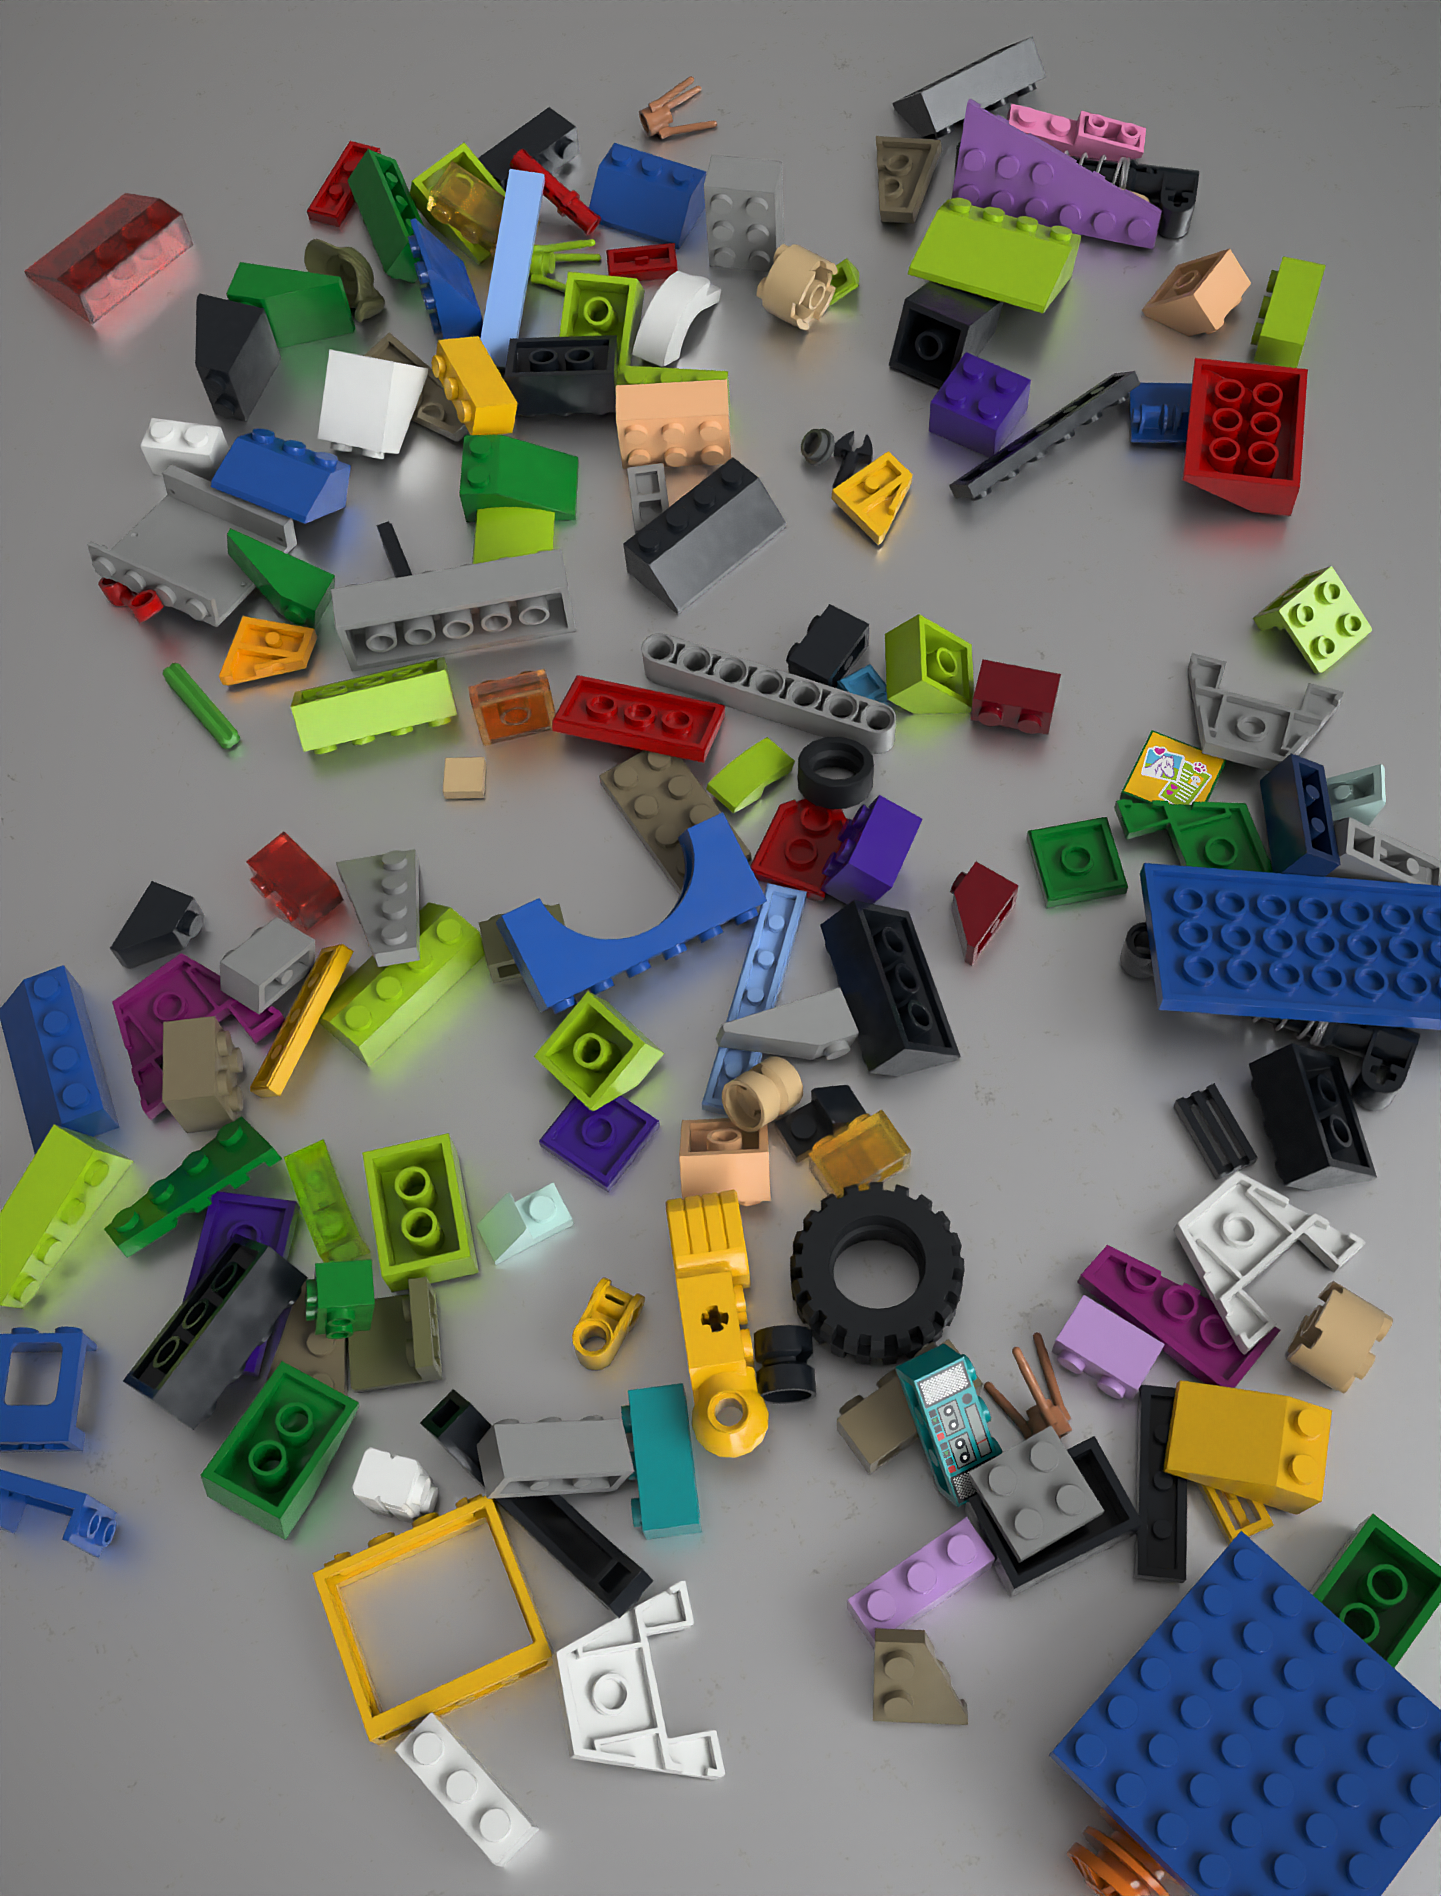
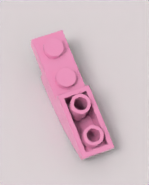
M1011 104L1007 114L1009 124L1026 134L1031 133L1063 153L1068 150L1069 156L1081 157L1086 152L1088 158L1100 159L1105 154L1107 160L1119 161L1121 157L1138 159L1144 153L1146 128L1132 123L1118 121L1081 111L1077 121L1016 104Z

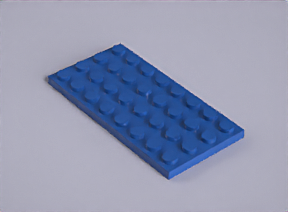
M1152 863L1143 864L1139 874L1158 1010L1441 1030V886Z

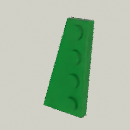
M240 1116L234 1122L223 1126L218 1131L216 1137L203 1148L189 1154L182 1162V1165L165 1179L155 1182L149 1188L147 1194L131 1207L117 1213L104 1230L128 1258L177 1226V1217L183 1213H199L212 1204V1195L231 1184L236 1189L250 1180L249 1171L263 1162L268 1167H271L282 1160V1158Z

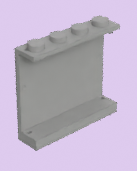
M171 464L162 472L167 496L111 550L105 545L100 546L92 541L87 544L93 562L92 565L95 572L103 578L119 582L136 593L154 590L164 606L176 608L189 614L195 620L204 621L218 627L256 587L228 555L227 533L230 528L288 554L297 545L293 519L211 487V481Z

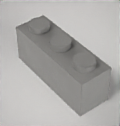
M599 1415L588 1416L579 1421H562L558 1417H549L533 1423H519L516 1419H505L493 1424L477 1444L487 1499L616 1491L634 1472L622 1419L604 1420Z

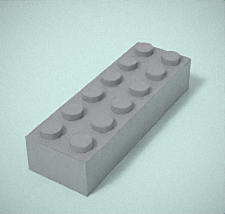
M561 549L544 550L529 555L512 558L504 557L495 561L464 564L455 568L425 571L421 574L398 578L391 577L382 581L359 585L351 584L342 588L331 589L335 628L351 671L576 631Z

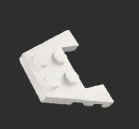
M1237 1171L1176 1224L1173 1231L1238 1349L1245 1355L1277 1323L1242 1290L1297 1240H1300L1333 1273L1358 1252L1366 1242L1352 1232L1346 1235L1329 1226L1330 1221L1316 1213L1311 1216L1288 1204L1289 1198Z
M685 1581L672 1585L662 1593L623 1614L620 1619L616 1618L552 1655L570 1758L711 1780L725 1776L716 1729L674 1738H667L647 1636L689 1629L694 1625Z

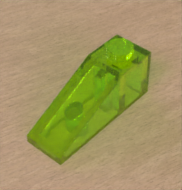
M324 1139L284 1156L304 1220L318 1255L323 1262L353 1261L371 1253Z

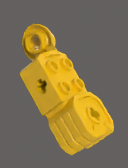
M733 1189L721 1191L719 1194L717 1192L703 1194L701 1197L695 1195L685 1197L684 1199H670L665 1202L695 1404L692 1410V1428L696 1439L707 1451L719 1457L736 1458L750 1453L762 1442L768 1429L769 1412L764 1399L757 1389L749 1328L740 1330V1325L748 1324L743 1289L750 1288L751 1281L737 1191ZM736 1407L743 1415L737 1424L725 1426L718 1422V1413L723 1408Z

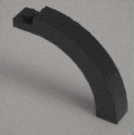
M452 1389L420 1424L485 1490L477 1444L492 1425L468 1400ZM560 1494L494 1498L553 1559L619 1619L631 1606L639 1601L642 1593L654 1581L643 1568L599 1532Z

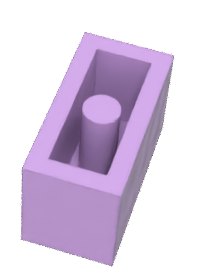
M1083 1295L1056 1338L1051 1352L1058 1356L1057 1361L1066 1369L1076 1374H1081L1083 1371L1096 1379L1098 1387L1109 1396L1116 1399L1125 1397L1132 1401L1165 1344Z

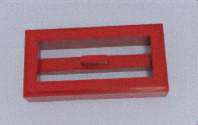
M675 243L606 250L608 276L637 278L639 281L667 279L678 271Z

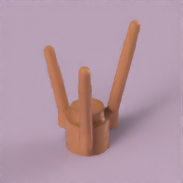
M692 76L679 83L659 99L649 103L648 107L639 111L641 124L649 137L658 133L659 138L662 140L671 135L700 131L717 126L716 121L669 127L668 124L673 123L670 109L701 91L700 86H695L677 96L694 82Z
M1036 1332L1033 1335V1340L1051 1400L1045 1399L1019 1347H1014L1012 1354L1036 1402L1035 1406L1026 1411L1029 1420L1026 1421L991 1382H986L984 1388L1018 1426L1025 1440L1049 1426L1053 1427L1060 1439L1072 1432V1428L1068 1423L1072 1418L1064 1406L1042 1335Z

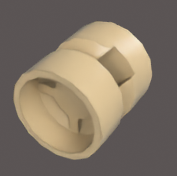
M771 1056L763 1060L750 1070L725 1084L722 1090V1104L726 1114L738 1128L747 1132H756L776 1119L778 1115H782L799 1104L803 1097V1084L800 1075L794 1066L778 1056Z

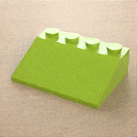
M952 198L948 199L937 210L909 266L908 275L1044 313L1072 277L1081 236L1073 234L1071 229L1064 226L1048 227L1038 224V221L1032 217L1020 216L1016 218L1005 215L1003 210L996 207H986L983 209L971 205V202L967 199Z

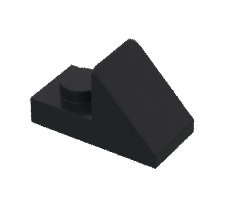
M849 1085L818 1087L811 1090L810 1103L775 1121L774 1128L795 1162L798 1163L870 1122V1117Z

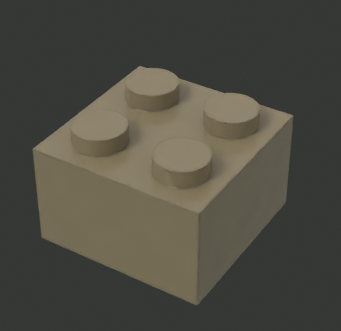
M215 1016L163 1022L162 1102L186 1133L218 1130L226 1124L237 1120V1112L243 1111V1094L240 1086H237V1073L243 1071V1057L241 1049L239 1047L235 1048L230 1032L228 1030L224 1031Z

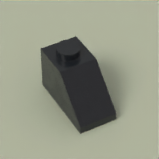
M151 881L110 947V950L120 964L128 969L179 952L186 948L191 938L198 935L205 915L194 897Z

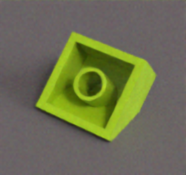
M920 614L885 633L887 700L913 714L970 713L972 711L974 696L972 644Z
M587 991L534 1057L591 1111H595L638 1086L664 1055V1052L609 1002Z

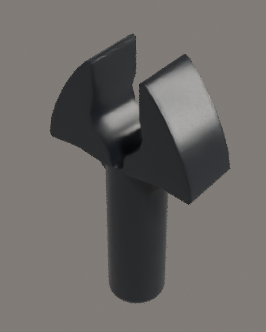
M854 431L847 433L835 443L834 456L843 458V461L832 485L833 489L853 475L857 464L865 463L869 465L873 462V447L868 434L865 436L863 445L854 452L852 451Z

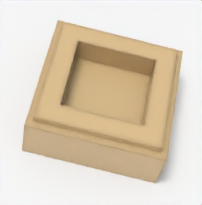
M445 758L444 798H484L485 758Z

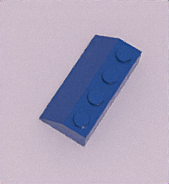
M64 965L24 979L0 1008V1021L34 1154L37 1153L53 1124L92 1137L119 1128L80 985Z

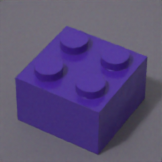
M966 352L930 402L929 432L990 458L999 452L1027 411L1031 379Z
M881 795L869 806L862 804L853 820L849 818L839 832L837 840L842 842L838 853H831L822 869V874L826 875V879L820 890L847 905L853 900L874 904L893 887L923 819Z

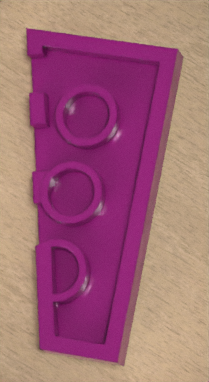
M1109 1245L1105 1246L1077 1281V1283L1121 1318L1164 1343L1165 1345L1162 1350L1204 1384L1235 1388L1281 1331V1329L1274 1327L1244 1355L1238 1349L1212 1300L1201 1296V1290L1185 1282L1181 1286L1161 1276L1160 1270Z

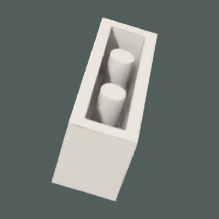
M431 1712L394 1749L494 1865L504 1867L539 1830L536 1824L443 1719Z

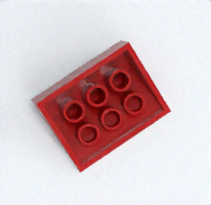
M1195 358L1182 480L1251 512L1291 516L1300 489L1308 369Z

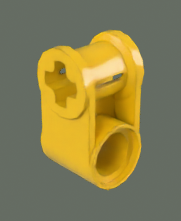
M603 1277L598 1282L590 1297L587 1308L572 1334L575 1353L581 1365L590 1370H602L611 1364L626 1335L634 1327L641 1314L645 1302L643 1295L637 1293L633 1296L612 1286V1281L606 1277ZM591 1337H601L606 1340L605 1345L597 1351H588L583 1348L584 1343Z

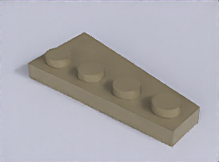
M390 332L363 355L428 368V375L411 420L456 442H459L469 432L465 424L459 421L455 406L451 400L446 398L444 387L439 378L434 376L432 369Z

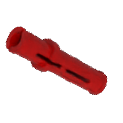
M521 149L515 154L510 162L512 169L544 174L543 196L558 208L557 213L562 217L567 216L587 236L597 228L601 222V217L579 199L580 195L575 190L570 191L531 157L525 149Z

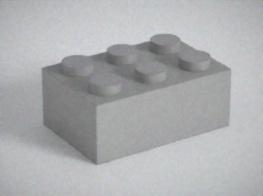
M711 155L704 183L709 266L769 272L774 264L773 257L777 248L784 244L782 162Z

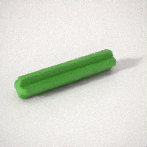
M172 663L170 667L165 668L162 673L165 681L221 747L230 749L233 745L238 744L240 741L238 731L185 669L178 663Z

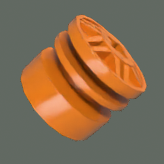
M1101 1807L1099 1811L1114 1831L1109 1837L1105 1833L1087 1826L1082 1834L1098 1853L1096 1855L1077 1842L1066 1853L1073 1864L1080 1870L1087 1885L1098 1896H1170L1165 1887L1160 1883L1161 1879L1165 1876L1176 1884H1180Z

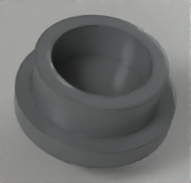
M812 429L807 432L801 442V453L805 456L808 463L819 466L832 456L835 443L833 434L826 429Z

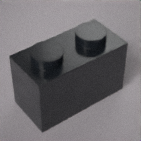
M829 604L821 616L816 615L812 619L807 629V635L801 643L796 642L789 650L786 658L788 672L837 688V681L849 674L869 647V623Z

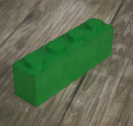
M368 149L347 181L384 272L393 279H402L415 283L418 277L414 263L420 261L419 257L413 258L407 237L414 235L410 222L411 219L416 218L423 226L424 224L397 161Z

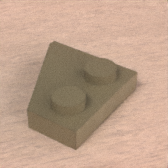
M875 1628L873 1721L968 1725L967 1704L964 1699H959L953 1689L951 1676L944 1663L935 1657V1648L925 1630Z

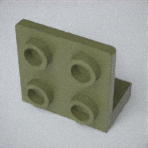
M427 1277L408 1279L409 1294L375 1299L370 1330L355 1331L351 1337H348L350 1381L353 1391L361 1392L443 1379L436 1292Z

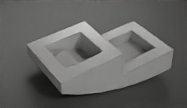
M663 463L627 468L635 534L669 508Z

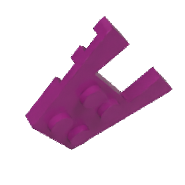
M182 953L112 1001L123 1043L128 1051L132 1065L131 1071L134 1082L138 1087L141 1097V1107L150 1120L167 1109L162 1102L163 1071L159 1067L163 1063V1022L215 1016L218 1022L232 1014L256 1044L285 1021L282 1013L273 1006L257 1014L222 992L220 975Z

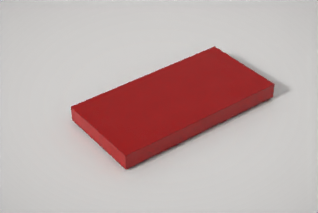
M577 675L552 720V731L704 763L724 720L726 706Z

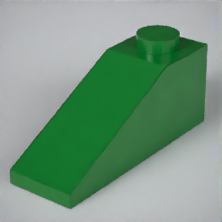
M230 528L227 533L228 555L281 615H284L288 621L295 625H306L315 629L332 599L331 589L335 588V575Z

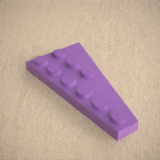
M969 99L966 107L951 199H967L971 202V205L983 209L986 207H996L1003 210L1005 215L1016 218L1020 216L1032 217L1038 221V224L1048 227L1064 226L1071 229L1072 233L1153 249L1162 214L1160 208L1127 189L1122 190L1105 180V176L1096 171L1091 172L1076 163L1077 160L1031 133H1024L1009 124V121L1000 115H993L981 108V104Z

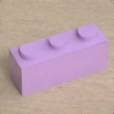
M966 1517L847 1600V1609L874 1649L875 1628H907L992 1567L995 1557Z

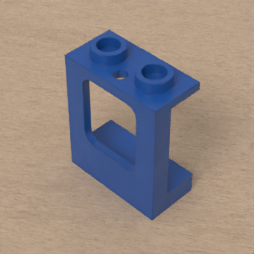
M64 1326L57 1327L55 1333H39L38 1330L33 1328L17 1327L11 1329V1334H0V1453L83 1451L86 1433L76 1427L86 1351H96L97 1344L86 1336L82 1329ZM12 1352H62L57 1394L52 1403L47 1405H7L5 1403Z
M0 1469V1530L15 1534L26 1505H31L71 1517L62 1540L91 1556L100 1557L103 1547H107L113 1539L116 1530L115 1516L117 1512L86 1493Z

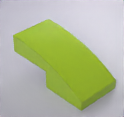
M766 737L723 768L707 784L706 790L734 814L760 799L765 786L790 773L795 760Z

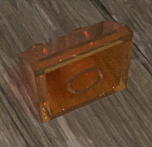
M545 669L524 671L516 676L499 680H486L478 685L468 687L472 709L483 746L552 730V720L556 712Z

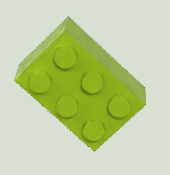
M449 1133L362 1152L381 1276L391 1292L409 1289L408 1279L427 1277L430 1284L479 1273L458 1153Z

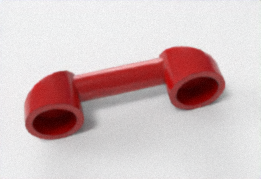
M103 577L98 583L110 603L116 606L129 607L139 623L150 619L164 607L154 590H146L137 594L127 586Z

